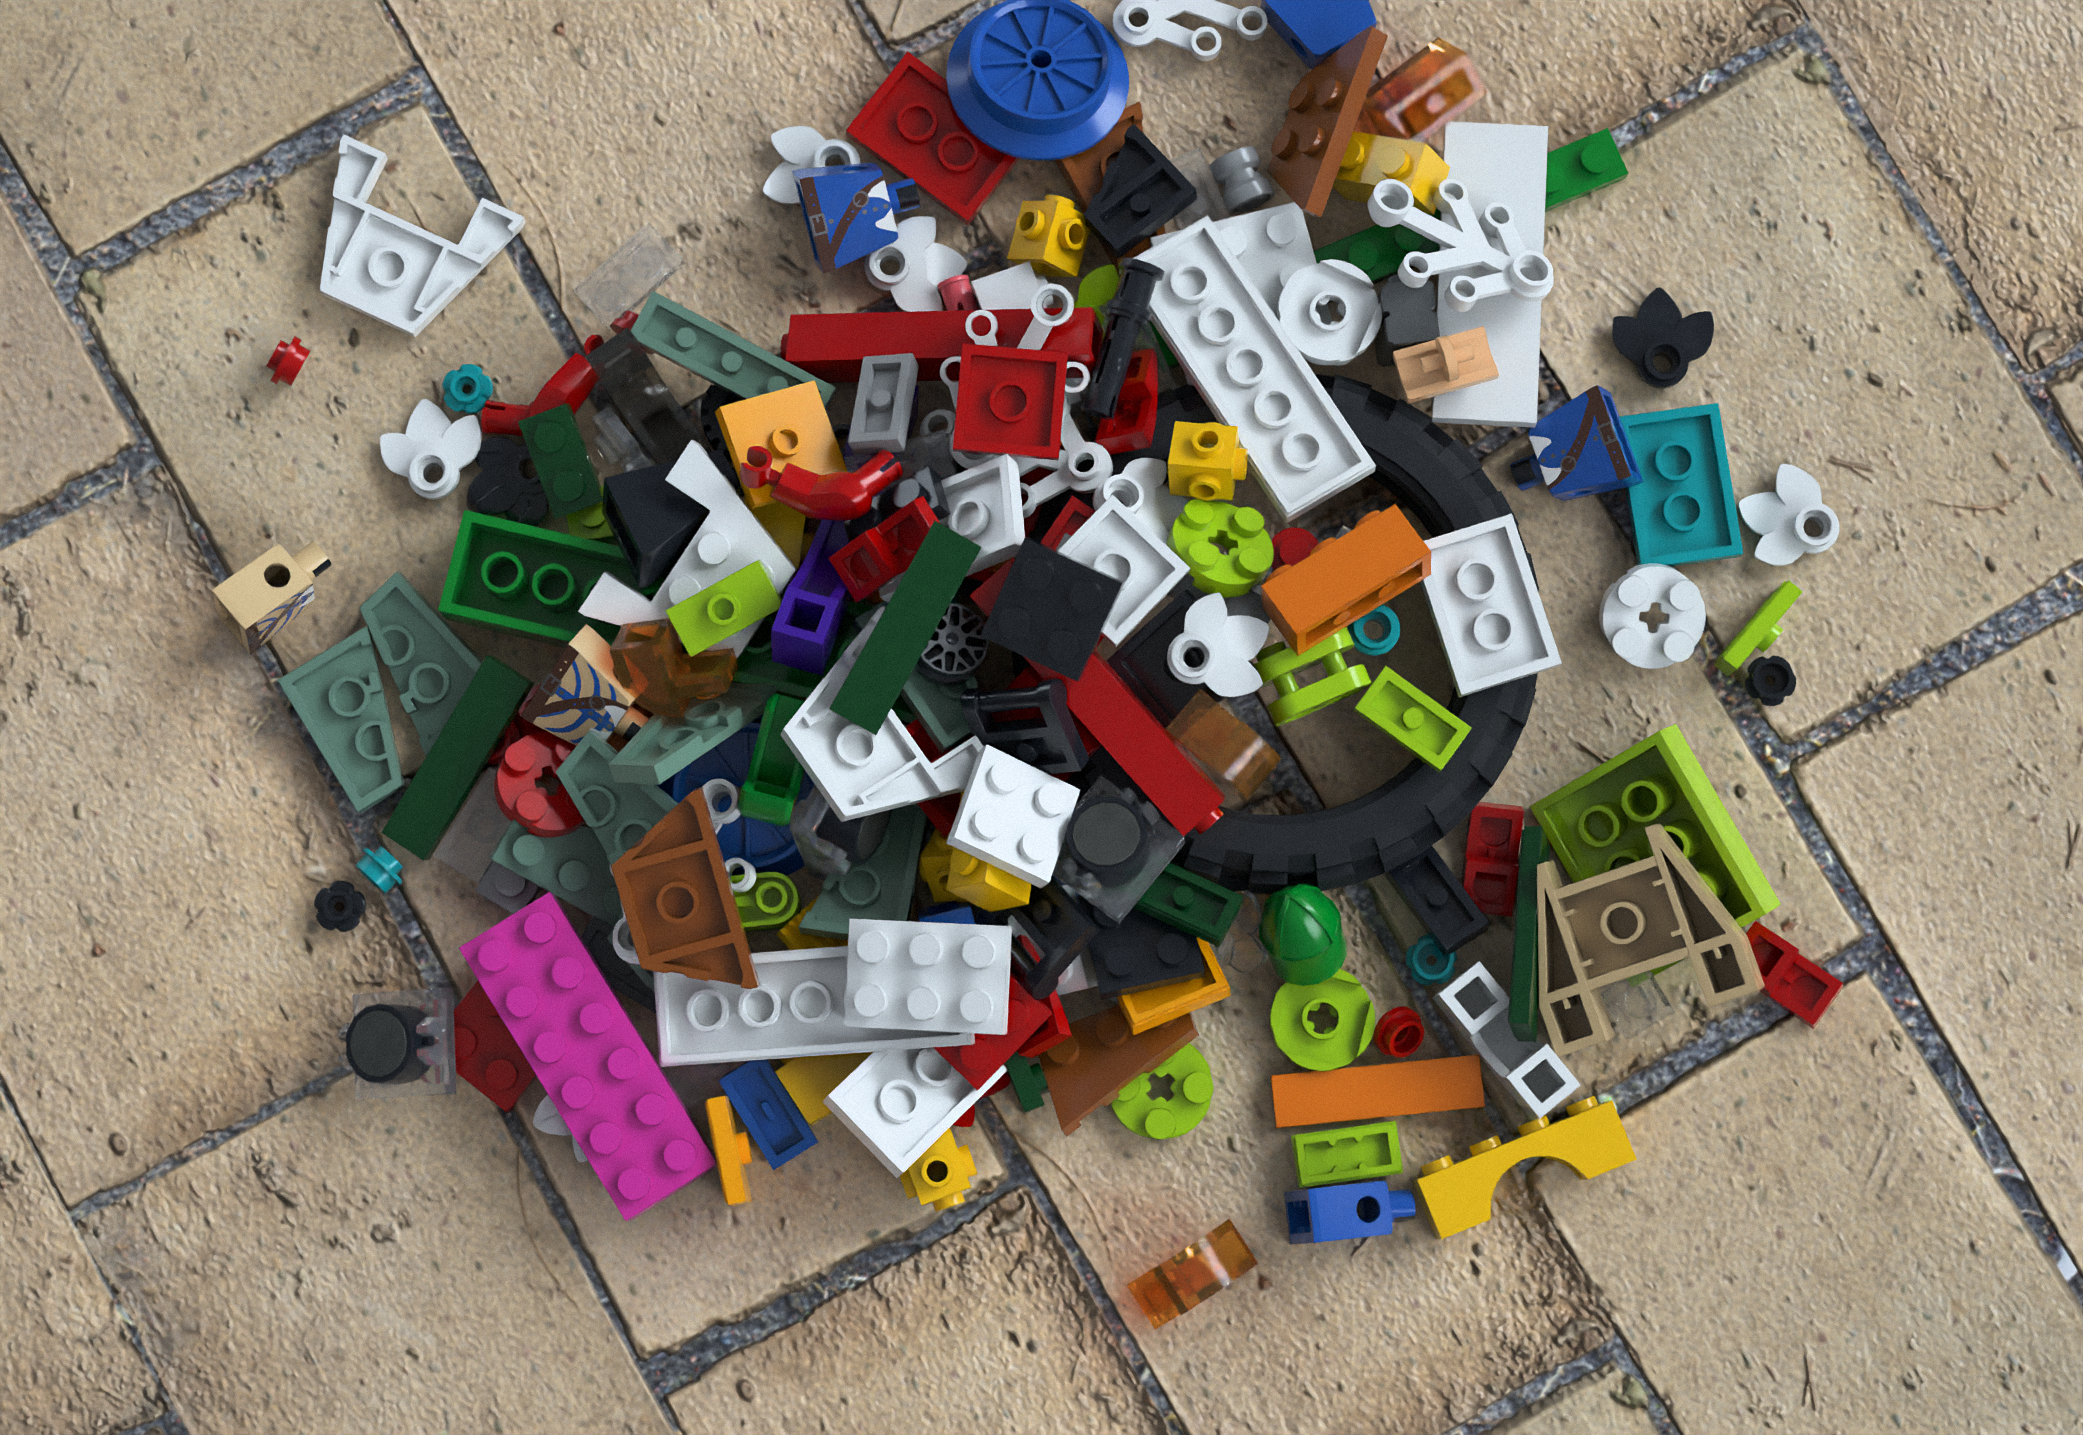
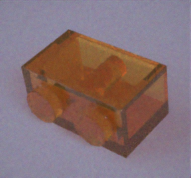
M1438 37L1370 87L1362 106L1380 136L1422 142L1488 92L1466 52Z

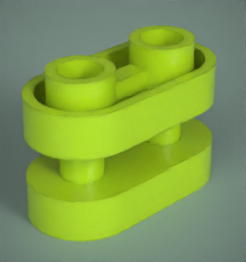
M1347 627L1299 656L1296 655L1291 647L1286 648L1284 641L1270 645L1258 652L1256 655L1258 662L1254 666L1257 668L1256 671L1262 679V687L1274 684L1280 697L1267 706L1276 727L1341 701L1372 685L1364 664L1348 668L1343 659L1342 653L1355 646ZM1322 663L1328 677L1299 689L1293 675Z
M778 872L756 873V881L749 890L745 892L733 891L745 932L782 929L801 910V896L795 884L786 875ZM745 874L731 876L733 884L741 882Z

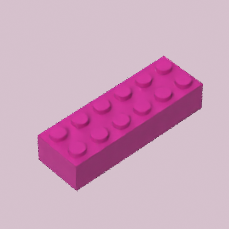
M548 892L459 947L462 955L625 1221L634 1220L718 1167L713 1150L554 894Z

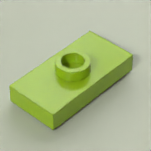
M759 559L665 610L690 657H693L779 610L782 599Z
M1790 580L1780 584L1715 659L1714 662L1716 663L1714 666L1728 677L1741 666L1755 648L1764 653L1784 630L1777 622L1803 591Z
M1396 1121L1290 1136L1298 1188L1403 1173Z

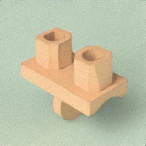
M1484 326L1450 336H1441L1436 338V340L1393 351L1392 355L1407 404L1498 379L1499 376L1489 348Z

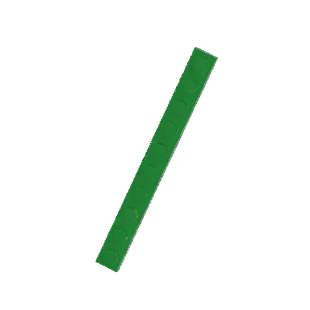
M1608 128L1547 153L1545 212L1626 179L1629 173ZM1436 207L1434 215H1428L1440 220L1441 211ZM1377 224L1313 252L1317 264L1320 261L1330 259L1345 261L1361 269L1368 275L1372 283L1376 284L1397 275L1398 268L1408 253L1414 251L1424 254L1439 251V244L1401 224L1392 227H1382ZM1151 320L1149 323H1146L1145 327H1140L1150 347L1154 348L1157 354L1160 373L1180 366Z

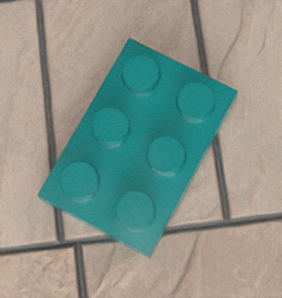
M1719 403L1620 416L1644 481L1638 485L1625 487L1637 565L1657 563L1673 567L1741 557L1744 553Z

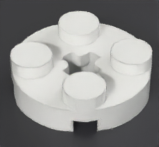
M1330 259L1320 261L1319 264L1309 265L1306 268L1303 267L1288 279L1280 293L1276 314L1278 321L1306 361L1318 365L1342 366L1362 354L1372 343L1381 325L1382 308L1381 302L1378 303L1377 294L1373 290L1374 285L1367 274L1350 263ZM1329 300L1338 304L1336 312L1343 316L1340 323L1332 321L1329 325L1320 321L1321 315L1315 312L1316 304L1325 306Z
M1641 564L1626 571L1627 574L1620 577L1615 584L1612 583L1605 591L1600 604V628L1611 648L1628 663L1641 668H1663L1675 662H1683L1688 659L1703 634L1706 620L1705 605L1698 587L1675 568L1663 564ZM1651 603H1659V610L1666 613L1663 622H1659L1655 629H1648L1647 623L1639 620L1640 612L1649 611Z

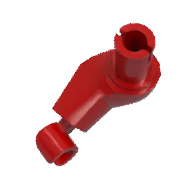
M600 335L588 337L584 344V351L587 356L583 357L575 353L546 382L535 400L529 405L487 400L481 416L483 432L523 437L518 421L566 403H570L575 415L599 380L598 370L608 371L618 364L620 353L616 345H611L605 354L596 356V353L604 345V341Z
M751 446L747 451V461L749 464L741 463L740 477L743 484L749 488L756 489L766 484L771 485L773 489L769 495L770 497L808 518L847 521L867 514L871 510L872 498L892 482L900 479L903 471L899 461L886 471H880L886 463L895 457L889 451L882 449L853 473L837 471L819 475L788 462L782 472L779 473L771 468L772 456L767 449L760 446Z

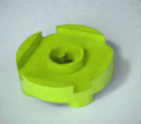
M1199 499L1188 501L1174 521L1166 545L1190 567L1188 574L1194 577L1191 585L1207 594L1220 593L1222 597H1240L1249 593L1252 586L1263 581L1272 565L1274 556L1272 541L1263 528L1265 524L1263 516L1254 508H1239L1219 501H1203ZM1211 543L1224 546L1228 549V554H1220L1219 548Z
M1339 969L1331 978L1319 984L1300 986L1285 982L1276 992L1269 1013L1270 1029L1276 1047L1292 1063L1311 1071H1331L1350 1064L1366 1050L1375 1029V1010L1367 992L1361 986L1362 984L1353 975L1342 969ZM1320 1004L1330 1006L1329 1015L1337 1018L1336 1026L1326 1027L1323 1034L1316 1033L1314 1031V1023L1307 1020L1308 1012L1318 1011Z
M1188 1043L1149 1074L1142 1073L1118 1092L1120 1096L1111 1102V1107L1119 1121L1127 1129L1139 1136L1157 1140L1180 1137L1195 1128L1209 1109L1214 1090L1209 1065L1203 1055L1193 1045ZM1153 1073L1160 1078L1166 1074L1173 1078L1174 1082L1171 1084L1170 1089L1174 1096L1169 1101H1166L1161 1096L1153 1101L1147 1095V1092L1152 1087L1147 1079Z

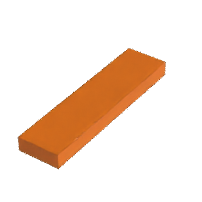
M1479 1054L1270 1076L1275 1128L1485 1107Z

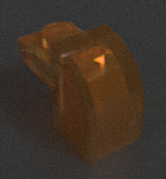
M669 618L623 624L609 650L620 684L625 691L635 698L634 702L649 712L666 717H683L692 697L708 700L722 693H727L739 667L733 648L704 651L693 657H690L689 653L684 654L678 634Z
M1201 688L1166 728L1168 734L1206 765L1207 771L1244 802L1251 798L1281 762V757L1265 740L1243 721L1240 722Z
M1229 1218L1192 1241L1173 1256L1128 1283L1127 1287L1156 1330L1175 1317L1186 1313L1249 1271L1258 1262Z

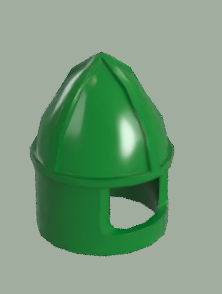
M1309 884L1286 887L1280 891H1275L1263 903L1262 916L1259 922V939L1268 953L1272 967L1279 977L1291 984L1300 986L1314 985L1331 978L1342 967L1347 955V946L1341 925V915L1334 902L1326 897L1318 887Z

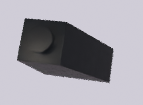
M722 449L707 452L708 457L735 488L739 497H744L745 494L735 467L731 468ZM678 460L604 478L602 514L639 588L650 586L673 569L710 513L708 508L665 480Z

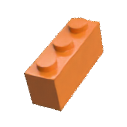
M1396 504L1383 512L1379 510L1372 511L1363 516L1356 523L1353 530L1337 540L1332 537L1320 542L1311 551L1309 557L1294 566L1284 565L1273 571L1267 577L1265 583L1261 585L1262 607L1296 655L1299 656L1430 576L1431 551Z

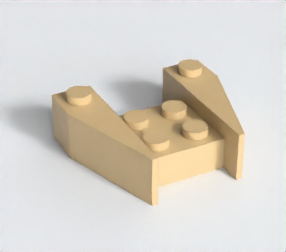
M1661 824L1645 828L1654 856L1564 887L1554 860L1537 865L1539 1008L1555 1054L1558 1057L1615 1037L1598 987L1688 957L1691 958L1707 1007L1757 992L1765 987L1748 936Z

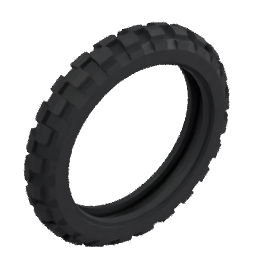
M1315 374L1375 463V472L1368 476L1397 496L1418 517L1432 538L1512 514L1537 590L1539 591L1531 553H1527L1518 529L1519 523L1502 491H1497L1481 469L1483 465L1457 438L1455 440L1431 422L1432 417L1411 404H1407L1401 398L1398 401L1372 389L1370 384L1335 374V377ZM1187 384L1173 390L1169 388L1158 394L1156 423L1151 447L1111 454L1110 457L1113 462L1112 476L1121 474L1127 464L1135 459L1154 458L1166 462V478L1163 485L1169 481L1168 459L1175 421L1203 424L1207 422L1219 423L1194 385L1189 386ZM1096 436L1090 442L1096 443ZM1087 459L1080 462L1077 470L1080 472L1089 471L1093 467L1094 461ZM1069 489L1044 502L1035 531L1029 532L1028 537L1041 542L1072 496L1095 510L1093 506L1094 493L1084 494ZM1012 651L1013 673L1016 679L1025 668L1031 665L1022 655ZM1538 673L1462 697L1458 696L1454 685L1451 699L1446 709L1472 727V729L1439 773L1416 757L1401 772L1377 789L1353 801L1325 810L1293 815H1265L1237 811L1219 805L1218 808L1224 814L1201 835L1193 828L1183 837L1102 745L1089 757V761L1083 769L1075 771L1065 783L1080 789L1076 802L1079 807L1085 802L1101 796L1119 797L1131 805L1134 802L1138 803L1142 807L1140 813L1147 828L1150 854L1233 892L1248 895L1273 894L1275 891H1280L1290 886H1297L1298 884L1314 885L1320 891L1351 886L1382 875L1415 858L1445 837L1475 808L1494 785L1513 754L1512 752L1528 720L1537 690L1535 686Z

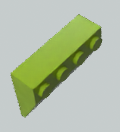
M1676 724L1654 733L1529 806L1540 826L1543 827L1548 840L1573 883L1654 856L1645 828L1661 824L1741 928L1781 905ZM1682 960L1628 978L1633 987Z

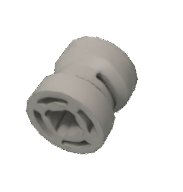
M1247 146L1229 152L1213 161L1208 167L1214 182L1225 185L1223 187L1224 196L1222 201L1229 215L1240 214L1254 209L1270 200L1275 194L1269 179L1262 177L1261 173L1257 171L1261 160L1254 146Z

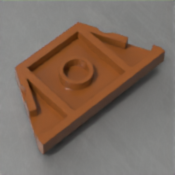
M1372 26L1367 27L1300 79V82L1295 86L1289 97L1288 105L1290 109L1283 128L1276 135L1272 143L1271 153L1273 155L1267 172L1300 209L1317 218L1322 217L1388 35Z
M700 787L687 795L611 865V869L641 969L661 973L684 974L688 978L709 981L710 979L741 985V988L746 989L757 988L760 982L703 788Z

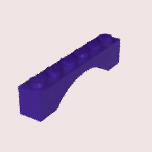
M918 385L915 386L905 449L900 452H890L895 457L880 469L881 472L886 471L897 461H899L900 465L902 463L918 420ZM848 433L842 457L847 471L853 473L873 458L876 453L854 454L848 444ZM894 482L888 485L885 489H883L873 498L877 497L881 493L893 487ZM821 520L801 567L788 585L771 629L772 662L823 676L852 598L851 593L828 559L849 543L843 521Z

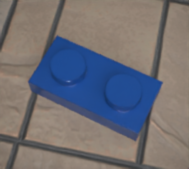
M768 1059L746 1061L718 1079L773 1170L818 1143L817 1138L778 1078Z

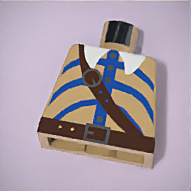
M314 541L310 542L292 557L280 544L275 545L212 590L217 616L251 655L314 602L315 596L312 580L332 564L323 550ZM280 584L285 585V586H283V587H274V586L280 585Z
M586 624L567 645L521 717L576 746L588 731H594L606 742L614 733L629 742L650 720L632 707L647 683L640 673L595 630Z

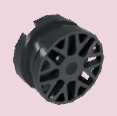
M957 603L950 604L915 665L916 671L927 681L940 686H956L969 680L978 670L989 646V640L980 636L981 634L978 631L980 628L983 631L985 626L981 617L968 607ZM963 611L967 612L971 616L968 618L964 617ZM975 619L979 625L975 626L971 621Z

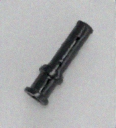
M1123 257L1119 260L1120 278L1113 299L1107 300L1105 306L1106 316L1109 317L1106 333L1095 363L1088 392L1081 407V411L1086 412V414L1105 420L1114 419L1117 401L1124 384L1136 338L1138 337L1140 327H1145L1146 323L1150 322L1152 313L1148 308L1157 281H1162L1164 276V270L1133 258Z

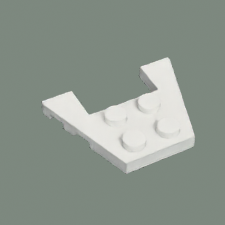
M343 134L339 146V168L334 182V204L331 226L328 227L320 292L334 301L416 337L523 229L526 223L525 218L482 198L460 243L455 244L367 204L366 202L388 158L384 152Z
M695 440L689 442L665 480L710 510L709 515L652 601L606 571L602 574L578 611L584 616L682 643L665 610L759 559L779 595L782 594L796 573L797 569L759 519L745 505L736 493L735 488L708 457L701 444ZM766 617L706 650L739 658Z
M885 606L875 612L867 625L848 646L840 659L825 678L822 679L780 734L841 822L965 791L978 752L984 747L975 735L935 762L930 763L892 708L877 735L829 709L884 612Z

